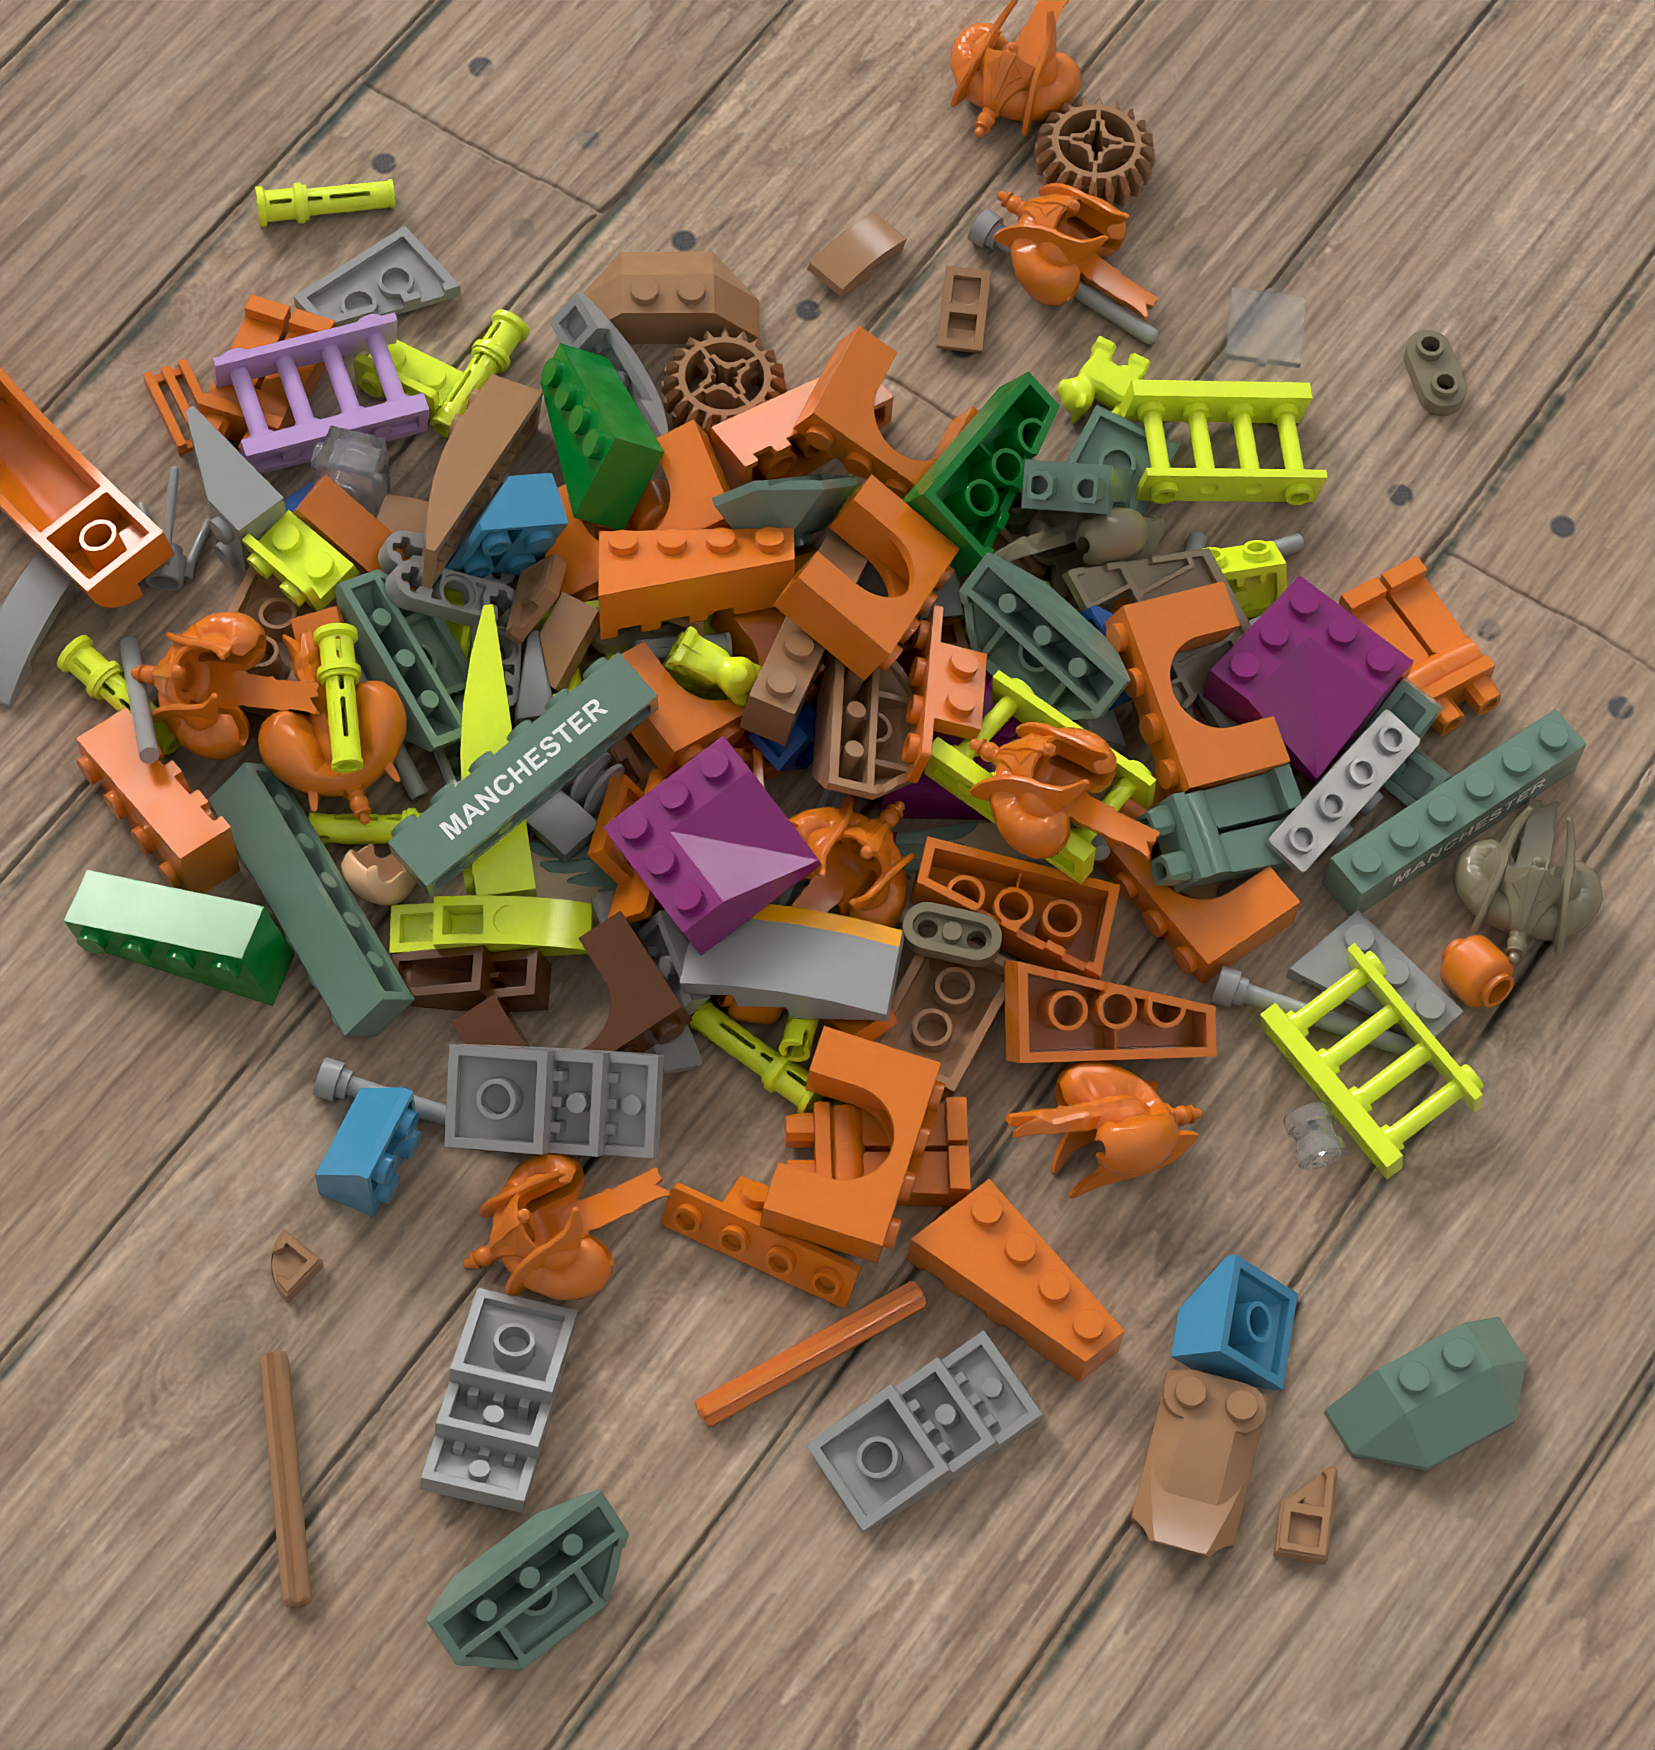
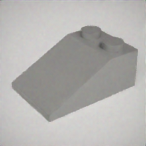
M192 405L185 411L195 462L210 517L209 526L214 533L216 541L214 551L227 568L232 569L236 567L245 577L250 566L246 559L251 553L242 542V539L249 533L259 541L286 513L284 498Z

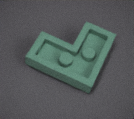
M1403 678L1358 738L1387 709L1421 739L1444 710V707L1411 680ZM1416 747L1383 786L1409 806L1452 778V775Z

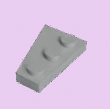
M403 226L294 296V303L297 309L335 320L336 327L355 323L360 318L370 314L382 316L395 312V315H399L460 297L461 288L456 280L409 229Z
M1359 910L1292 965L1286 977L1301 985L1305 981L1325 991L1352 970L1347 964V948L1356 943L1364 954L1372 951L1379 958L1388 972V975L1384 978L1436 1039L1458 1022L1464 1012ZM1366 985L1340 1004L1343 1006L1344 1003H1347L1370 1016H1373L1384 1007ZM1398 1023L1388 1029L1394 1033L1409 1037Z

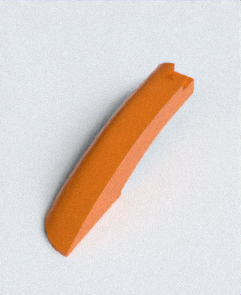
M0 367V510L96 604L102 607L115 608L134 602L143 596L138 583L175 555L165 534L79 452Z

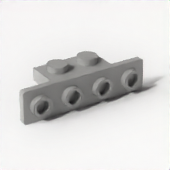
M1384 710L1266 840V844L1295 872L1303 874L1329 845L1335 850L1352 833L1354 828L1349 822L1358 812L1364 817L1377 805L1384 796L1378 790L1420 744V738L1390 710Z
M615 890L598 892L592 898V904L600 924L608 918ZM666 910L658 911L649 921L646 918L631 923L691 1016L710 996L706 994H684L680 985L689 940ZM688 1024L684 1026L683 1033L675 1040L663 1045L658 1043L648 1049L650 1054L664 1055L663 1074L695 1070L702 1064L700 1053Z

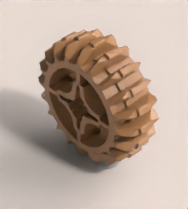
M1099 96L1094 104L1088 105L1081 97L1077 102L1076 108L1065 102L1060 109V113L1051 111L1050 116L1047 118V123L1042 124L1038 131L1037 142L1034 147L1037 175L1043 176L1042 182L1044 185L1050 183L1066 184L1086 194L1102 198L1112 205L1113 201L1125 207L1130 196L1138 197L1143 190V185H1147L1151 179L1152 167L1156 158L1155 149L1153 148V134L1147 133L1145 120H1135L1133 108L1125 112L1119 111L1118 101L1111 106H1105ZM1092 148L1096 149L1095 157L1097 158V161L1093 160L1094 151H1092Z
M724 328L720 337L714 338L706 330L702 337V342L689 337L688 342H686V349L676 347L673 353V361H667V365L664 368V380L662 381L664 408L666 413L672 414V422L675 428L694 419L711 440L712 426L786 393L785 370L781 363H776L777 356L774 353V349L764 351V344L761 338L748 343L744 331L737 338L730 337L728 331ZM700 375L703 382L698 384L696 391L690 393L688 386ZM758 384L761 391L749 402L746 399V395L750 393L751 387Z

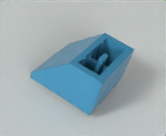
M553 474L509 476L474 523L446 566V569L483 578L491 573L500 572L520 575L522 570L539 562L569 524Z
M404 1087L360 1088L315 1174L320 1195L375 1217L382 1202L390 1203L400 1181V1176L396 1174L404 1158L411 1160L414 1157L422 1138V1132L418 1130L419 1112H416L413 1091Z

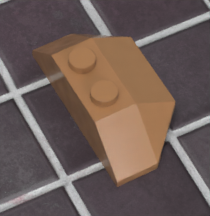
M620 252L583 292L614 324L629 344H686L689 337L702 342V337L706 330L715 338L720 337L724 328H726L730 337L737 338L744 331L748 343L760 338L759 300L714 252Z
M829 652L817 697L812 777L825 789L874 800L913 783L907 781L908 763L902 761V750L908 733H911L912 724L905 722V715L910 697L915 693V687L909 685V677L896 660L885 672L877 667L863 681Z

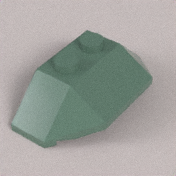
M826 473L772 480H757L715 496L712 500L715 508L732 529L793 527L794 550L813 543L811 534L826 529L857 487L854 476L834 475L830 478V475Z
M986 553L959 589L961 604H964L966 627L971 650L987 654L986 670L992 676L1000 670L1011 679L1017 678L1024 681L1032 689L1034 695L1070 720L1102 718L1131 681L1119 653L1097 628L1045 581L993 553Z
M379 569L338 583L335 587L337 607H340L342 610L344 623L353 625L358 631V640L354 643V650L359 665L368 681L377 680L385 682L396 690L404 704L407 715V728L404 739L429 752L460 741L463 701L469 662L445 621L396 606L389 599L385 591V581L389 575Z
M1499 1317L1465 1322L1380 1367L1326 1408L1324 1414L1351 1457L1370 1458L1388 1464L1427 1471L1514 1424L1527 1359Z
M599 1489L540 1511L453 1576L425 1621L454 1664L459 1666L472 1665L523 1670L608 1604L618 1572L622 1548L626 1546L629 1532L603 1492Z

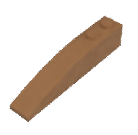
M491 374L480 390L475 388L472 391L464 414H457L454 417L449 429L448 441L442 451L431 486L422 550V586L432 587L537 431L543 391Z
M830 529L818 552L859 585L869 561ZM787 616L751 689L739 726L784 746L828 653L823 646Z

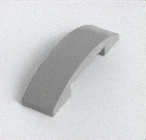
M576 292L549 322L562 344L608 357L655 437L657 438L667 433L668 425L663 405L650 376L638 356L606 315L583 293Z
M41 550L24 570L0 608V706L11 709L32 674L33 669L30 661L71 592L79 594L81 590Z

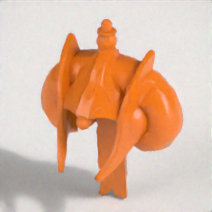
M1011 0L994 24L976 22L963 29L955 39L950 54V66L957 88L950 105L955 107L966 98L974 105L983 109L974 124L976 137L981 138L984 134H988L991 130L990 128L995 123V119L999 116L1014 121H1021L1022 135L1027 136L1032 122L1047 119L1051 111L1060 113V109L1065 102L1072 105L1076 100L1082 84L1080 68L1067 54L1056 52L1057 18L1070 0H1038L1027 25L1022 26V31L1015 42L1008 43V40L1001 35L1002 31L1000 28L1019 0Z
M1050 183L1042 186L1038 190L1041 197L1028 199L1026 202L1021 197L1013 195L1012 192L1007 194L1005 191H999L997 193V199L1002 201L1001 206L1006 207L1008 212L1018 216V224L1001 229L994 234L993 239L1010 248V258L1016 279L1027 294L1044 305L1061 306L1075 296L1079 289L1081 278L1086 284H1091L1113 298L1120 306H1126L1144 321L1147 319V309H1151L1154 306V303L1158 301V297L1123 276L1119 269L1114 268L1102 259L1112 256L1121 247L1126 234L1125 220L1130 217L1129 214L1119 211L1114 205L1102 198L1086 194L1077 188L1062 183Z
M219 612L207 615L191 625L181 635L166 632L165 637L173 642V644L168 649L165 658L161 659L157 664V667L141 664L138 667H134L130 672L131 676L136 678L138 682L148 685L154 684L158 689L160 707L151 711L153 723H166L170 732L185 749L198 757L209 760H228L245 749L251 729L247 717L239 707L240 705L249 708L257 707L279 711L300 710L307 711L313 715H320L321 713L311 700L320 696L319 690L321 685L319 683L276 680L273 676L265 677L246 672L258 664L265 656L266 633L255 619L240 612Z
M314 632L301 633L300 642L284 634L282 641L290 653L294 676L297 681L313 682L321 685L317 679V669L321 666L320 651L314 642ZM365 681L357 684L355 689L363 768L353 773H338L333 771L331 767L332 753L326 688L321 686L319 690L320 696L311 699L321 712L320 715L309 713L307 717L294 710L278 711L261 724L258 735L260 755L265 766L277 779L295 790L308 794L312 811L316 812L318 810L320 796H341L350 801L349 807L354 812V818H359L360 823L366 825L370 823L371 818L369 814L372 812V809L369 807V800L365 796L367 787L384 774L393 782L398 783L401 780L393 763L401 750L406 735L407 715L405 707L396 690L383 681ZM341 709L344 736H346L344 711L343 709Z
M1026 722L1016 728V733L1021 739L998 747L994 742H987L984 738L981 741L972 739L969 742L970 749L975 750V756H980L986 762H992L996 767L994 776L974 785L970 789V794L990 802L991 811L1000 835L1012 848L1021 854L1035 859L1054 857L1067 845L1070 836L1071 820L1079 827H1085L1109 839L1119 847L1126 846L1146 860L1150 858L1148 845L1153 846L1160 831L1116 812L1115 807L1108 806L1089 795L1104 791L1112 783L1117 770V758L1105 739L1098 734L1086 729L1074 727L1055 728L1040 722Z
M847 794L838 808L823 807L810 809L790 817L789 820L799 825L796 828L797 832L821 862L820 866L800 880H811V882L802 890L791 907L828 913L833 906L838 905L837 915L853 917L894 928L901 918L907 901V875L905 867L917 856L915 852H911L902 857L893 841L891 828L895 827L899 819L903 817L902 811L905 809V804L902 801L888 804L887 809H884L878 818L870 819L853 811L855 799L853 795Z
M1077 1061L1071 1063L1057 1076L1055 1085L1057 1108L1031 1109L1027 1112L1007 1114L1005 1121L1010 1127H1017L1013 1131L1012 1136L1016 1139L1038 1134L1065 1133L1053 1158L1051 1166L1053 1174H1057L1066 1160L1075 1150L1093 1141L1103 1142L1105 1152L1096 1153V1160L1100 1166L1071 1190L1069 1198L1073 1199L1098 1187L1151 1173L1178 1159L1194 1144L1199 1136L1194 1131L1179 1130L1178 1126L1195 1123L1196 1119L1202 1117L1203 1112L1200 1108H1194L1191 1104L1172 1108L1168 1103H1163L1157 1095L1156 1091L1159 1082L1155 1080L1145 1082L1130 1070L1105 1061Z
M534 1154L523 1160L511 1172L499 1195L489 1199L481 1206L479 1211L480 1217H493L490 1241L487 1246H480L475 1252L471 1251L469 1253L470 1257L464 1259L463 1265L466 1269L475 1267L479 1270L481 1266H489L494 1261L501 1260L511 1273L505 1289V1294L517 1296L528 1289L534 1293L561 1301L581 1300L591 1297L601 1291L612 1276L613 1258L607 1246L589 1234V1232L603 1228L610 1222L641 1210L649 1202L662 1197L672 1196V1192L659 1186L663 1178L660 1176L658 1168L654 1167L613 1189L606 1188L600 1193L578 1200L585 1187L584 1172L578 1161L569 1154Z

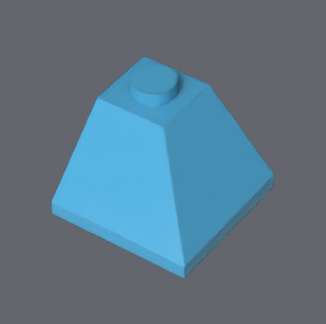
M1236 1254L1227 1255L1179 1308L1171 1357L1192 1370L1239 1381L1250 1386L1274 1391L1283 1390L1298 1294Z

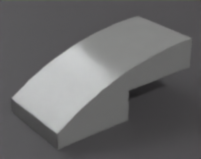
M562 790L526 818L528 836L532 838L536 835L564 863L592 840L597 823L586 810Z

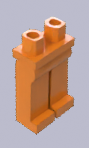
M250 294L244 307L245 318L231 349L243 348L247 350L335 328V320L295 308L291 316L290 306ZM324 361L297 368L308 399L326 369ZM279 373L252 379L268 429L278 431L293 427L295 419ZM213 381L209 393H204L199 402L200 413L227 440L231 439L240 442L238 451L241 454V440L248 438L250 433L234 386L232 384L216 388Z
M1416 555L1382 573L1380 580L1376 576L1341 594L1338 604L1414 661L1407 678L1444 707V710L1431 725L1443 737L1456 730L1464 720L1465 715L1457 706L1458 704L1466 700L1475 713L1482 716L1498 706L1501 693L1491 678L1495 668L1494 662L1488 655L1482 656L1475 642L1464 634L1425 578L1427 568Z
M946 1097L945 1103L939 1104L937 1112L927 1110L922 1124L931 1128L922 1158L912 1155L908 1171L916 1173V1179L908 1203L898 1201L897 1205L953 1207L970 1194L967 1097ZM814 1102L813 1113L786 1115L785 1148H812V1160H787V1165L832 1179L851 1180L872 1173L884 1163L890 1154L889 1141L881 1124L870 1113L857 1106L843 1104L830 1107L829 1102Z

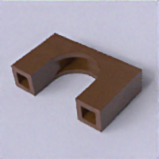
M621 910L578 938L604 978L610 994V1012L607 1022L598 1037L583 1049L644 1053L658 1043L663 1045L675 1040L683 1033L684 1026L693 1019L640 936ZM494 994L452 1021L453 1026L465 1044L531 1047L507 1007Z

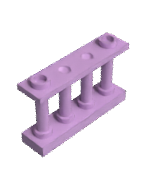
M395 312L382 316L379 314L366 315L355 323L247 350L243 348L231 349L220 357L213 358V381L215 387L219 388L233 384L250 433L248 438L241 440V455L260 474L428 431L429 407L424 393L414 396L404 394L387 346L396 343L398 320ZM369 350L387 401L383 404L365 408L359 406L343 356ZM324 361L341 413L336 416L318 419L313 416L297 368ZM279 373L296 424L293 427L273 431L268 429L252 379Z

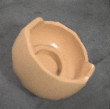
M369 844L357 852L349 850L341 864L342 876L350 890L363 900L377 905L391 906L402 902L417 883L392 853L383 858L376 856L373 844Z

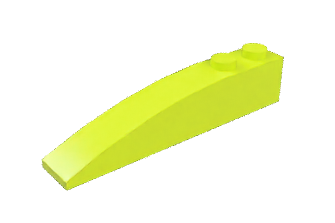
M493 604L483 605L470 657L462 713L461 781L471 774L468 769L477 758L488 751L495 754L508 743L507 736L512 731ZM526 819L463 871L466 895L538 897Z

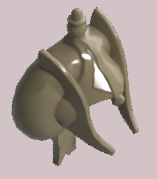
M1122 507L1112 508L1109 514L1044 510L1036 514L1027 524L1024 536L993 554L1007 562L1031 555L1039 563L1052 565L1051 588L1062 598H1065L1066 593L1070 590L1062 575L1074 568H1089L1102 566L1107 563L1129 562L1152 557L1163 535L1165 519L1159 516L1155 517L1152 514L1143 517L1134 509ZM1078 606L1077 611L1081 614L1082 612Z
M1529 798L1528 807L1513 822L1501 842L1495 839L1475 840L1459 853L1455 862L1454 884L1457 895L1468 911L1475 917L1470 933L1476 934L1483 923L1508 933L1506 954L1509 956L1508 959L1512 964L1518 963L1520 958L1525 956L1527 938L1553 941L1556 955L1562 956L1565 938H1569L1585 929L1599 912L1603 901L1602 885L1596 871L1583 862L1575 860L1576 839L1573 817L1566 818V857L1564 867L1555 866L1548 872L1547 868L1551 862L1552 841L1555 836L1554 821L1557 808L1560 805L1558 801L1543 807L1542 800ZM1525 824L1524 836L1520 838V848L1517 860L1514 863L1511 851L1518 834Z

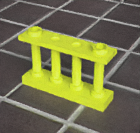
M1131 380L1120 404L1121 415L1129 421L1144 423L1151 468L1145 469L1134 492L1135 501H1153L1158 504H1166L1173 501L1287 502L1291 505L1314 502L1328 478L1327 471L1304 469L1296 423H1300L1313 399L1310 383ZM1163 421L1185 422L1189 424L1196 468H1170ZM1207 422H1229L1233 425L1241 469L1215 468ZM1252 423H1273L1277 425L1285 469H1260Z
M998 670L993 676L991 702L996 705L982 719V730L977 740L981 741L984 738L989 742L1011 716L1022 723L1040 722L1055 728H1083L1034 695L1032 689L1024 681L1017 678L1011 679ZM937 737L932 742L931 757L924 769V774L996 824L990 802L970 794V789L984 779L993 777L994 772L989 773L974 762L975 750L969 747L971 740L964 739L959 745L951 746ZM1112 749L1117 758V770L1110 784L1113 787L1101 802L1115 807L1116 812H1118L1127 800L1131 798L1147 810L1153 803L1156 779L1152 777L1151 772L1142 763L1136 760L1129 761ZM1085 827L1070 828V836L1064 849L1054 857L1044 859L1081 885L1093 871L1096 847L1092 845L1091 841L1097 834Z
M1353 943L1347 948V964L1352 969L1349 973L1296 1013L1290 1010L1285 1014L1275 1002L1260 1014L1261 1029L1387 1180L1403 1168V1155L1400 1152L1404 1149L1403 1142L1460 1099L1464 1101L1473 1113L1482 1108L1483 1094L1480 1090L1484 1086L1478 1075L1469 1065L1464 1064L1460 1067L1384 978L1388 975V972L1379 958L1372 951L1364 954L1356 943ZM1366 985L1384 1007L1327 1051L1324 1048L1316 1051L1305 1038L1309 1034L1308 1028ZM1398 1023L1416 1045L1360 1088L1353 1086L1348 1090L1337 1076L1341 1072L1339 1066L1394 1024ZM1427 1061H1430L1448 1083L1391 1127L1385 1124L1380 1128L1368 1114L1372 1110L1371 1104Z

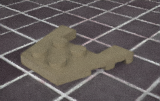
M1209 548L1153 556L1148 559L1129 562L1107 563L1096 567L1074 568L1062 575L1081 612L1093 605H1099L1122 592L1126 593L1132 604L1224 581L1240 626L1221 642L1175 654L1170 668L1173 673L1171 675V686L1178 703L1184 710L1192 704L1199 692L1205 687L1210 669L1251 627ZM1131 702V704H1132V706H1133V708H1134V710H1135V712H1136V714H1137V716H1138V713H1137V711H1136L1134 702Z

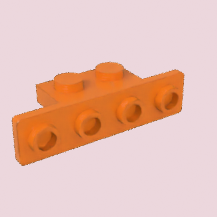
M933 605L926 621L919 619L921 623L913 633L912 648L918 649V657L914 658L909 673L908 683L911 686H915V693L910 697L906 709L905 722L912 724L911 733H908L904 742L902 761L908 763L907 781L913 783L919 781L931 757L933 731L972 740L977 739L982 730L987 654L941 642L943 607Z
M658 768L652 770L644 792L626 774L609 779L587 853L617 883L608 918L621 910L630 923L646 919L652 913L656 897L603 826L678 769L665 776Z
M740 1175L723 1202L681 1183H676L671 1189L672 1196L668 1198L661 1221L664 1227L841 1308L847 1306L861 1267L848 1259L819 1247L817 1244L761 1227L760 1220L769 1191L768 1186Z

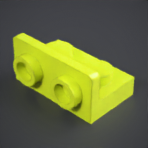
M396 339V343L387 346L404 394L414 396L424 393L429 407V420L431 421L463 372ZM359 353L353 361L356 384L370 396L386 399L371 354L366 356Z
M290 510L259 541L249 533L242 539V542L251 553L246 559L247 562L265 579H268L272 574L282 582L279 589L298 607L306 602L316 612L323 610L336 597L335 587L338 583L352 579L359 573L353 563Z
M1252 540L1241 546L1221 549L1206 547L1212 552L1247 619L1262 615L1287 589V563L1273 541Z

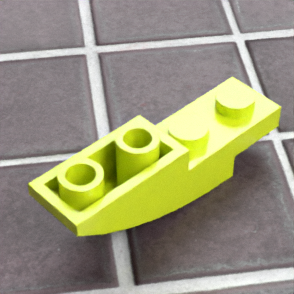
M495 895L436 896L433 903L391 905L389 953L484 945L491 953L538 948L544 956L588 954L578 938L594 928V906L592 903L572 900Z

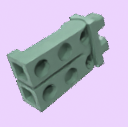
M1025 460L1021 508L1109 514L1110 510L1115 507L1130 508L1133 469L1113 468L1112 465Z
M1290 764L1274 768L1265 774L1215 788L1199 790L1186 795L1185 792L1172 794L1137 817L1136 821L1160 831V835L1156 840H1158L1163 855L1152 860L1150 868L1155 884L1158 886H1174L1176 893L1190 890L1193 888L1192 886L1254 876L1268 866L1275 872L1292 869L1266 844V840L1285 820L1281 819L1289 815L1302 801Z

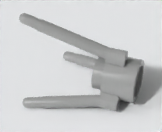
M177 466L170 468L162 530L175 555L145 578L147 585L163 591L179 590L182 588L184 581H193L195 565L211 530L209 526L210 518L205 519L187 558L183 555V548L172 543L179 480V468ZM138 503L137 508L148 517L146 503Z

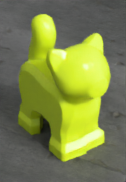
M1099 336L1091 348L1090 359L1082 366L1078 376L1062 379L1057 387L1056 393L1061 399L1062 406L1071 415L1070 423L1074 424L1088 411L1094 398L1111 409V412L1122 417L1120 404L1131 380L1144 379L1150 365V360L1132 353L1128 359V365L1118 366L1112 362L1116 344Z
M691 626L685 632L679 633L663 663L668 672L675 673L701 689L708 690L715 687L723 691L740 707L746 705L748 694L762 668L758 664L752 663L746 657H730L724 649L701 637L697 630Z

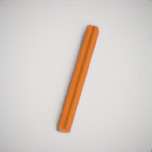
M908 1281L698 1398L695 1402L698 1415L708 1427L722 1422L924 1309L927 1302L923 1291L914 1281Z

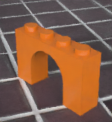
M859 326L838 342L793 429L802 434L811 446L826 451L843 463L846 470L851 474L863 477L866 480L872 474L903 500L979 410L972 406L950 421L931 460H913L895 451L885 441L878 429L874 415V402L876 393L897 352Z
M693 419L657 437L656 439L664 450L660 463L669 483L670 503L663 521L656 530L732 529L715 508L712 500L713 497L730 491V487L707 434ZM566 484L557 489L569 524L556 539L554 545L549 548L545 556L548 557L556 553L567 563L560 594L563 591L582 602L598 600L599 538L592 522L574 518Z
M872 474L846 501L829 525V528L876 568L886 585L888 597L878 596L866 591L817 551L790 580L773 604V606L863 681L877 667L885 672L902 653L903 648L897 643L899 642L903 645L919 627L921 622L915 616L921 618L936 601L938 595L932 590L938 592L953 575L955 569L950 566V563L960 549Z
M1224 581L1124 605L1104 622L1106 638L1119 653L1131 679L1125 688V692L1134 702L1139 716L1141 736L1150 746L1156 763L1157 780L1161 787L1166 790L1168 797L1180 792H1185L1186 795L1195 791L1207 790L1265 774L1274 768L1284 766L1290 762L1274 716L1233 727L1215 728L1204 725L1188 715L1180 706L1173 693L1170 681V668L1175 654L1221 642L1240 626Z
M776 607L736 615L729 609L716 611L710 625L717 634H722L723 632L730 633L734 657H746L752 663L762 667L786 616ZM645 641L621 654L658 695L659 709L631 731V733L664 776L684 766L722 736L727 739L731 746L743 736L746 729L739 726L745 706H737L731 699L708 700L687 692L671 677ZM822 664L806 698L807 703L819 693L818 685L826 667L824 664Z
M1156 773L1152 775L1156 779L1153 803L1148 809L1168 797L1166 790L1159 784ZM1129 798L1118 812L1135 820L1147 812V810ZM1104 837L1110 848V854L1103 860H1094V864H1101L1110 874L1112 883L1120 885L1119 895L1126 901L1131 900L1141 911L1143 921L1148 930L1155 937L1162 936L1172 948L1173 956L1178 966L1185 973H1192L1202 985L1219 974L1222 965L1231 966L1293 924L1300 905L1299 899L1270 866L1231 892L1213 899H1193L1176 893L1168 886H1158L1155 884L1150 869L1151 854L1159 845L1158 840H1156L1153 846L1148 845L1150 858L1146 860L1126 846L1119 847Z
M824 1026L809 1069L805 1090L857 1106L870 1113L881 1124L887 1135L890 1154L878 1169L866 1176L851 1180L832 1179L778 1162L762 1209L760 1226L878 1264L883 1247L893 1250L902 1220L893 1217L897 1202L908 1203L917 1175L908 1171L912 1155L922 1158L931 1128L922 1125L927 1110L937 1112L946 1083L937 1081L941 1062Z

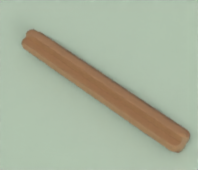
M274 1351L261 1355L260 1369L283 1604L286 1607H301L311 1603L312 1594L290 1367L287 1353L284 1351Z

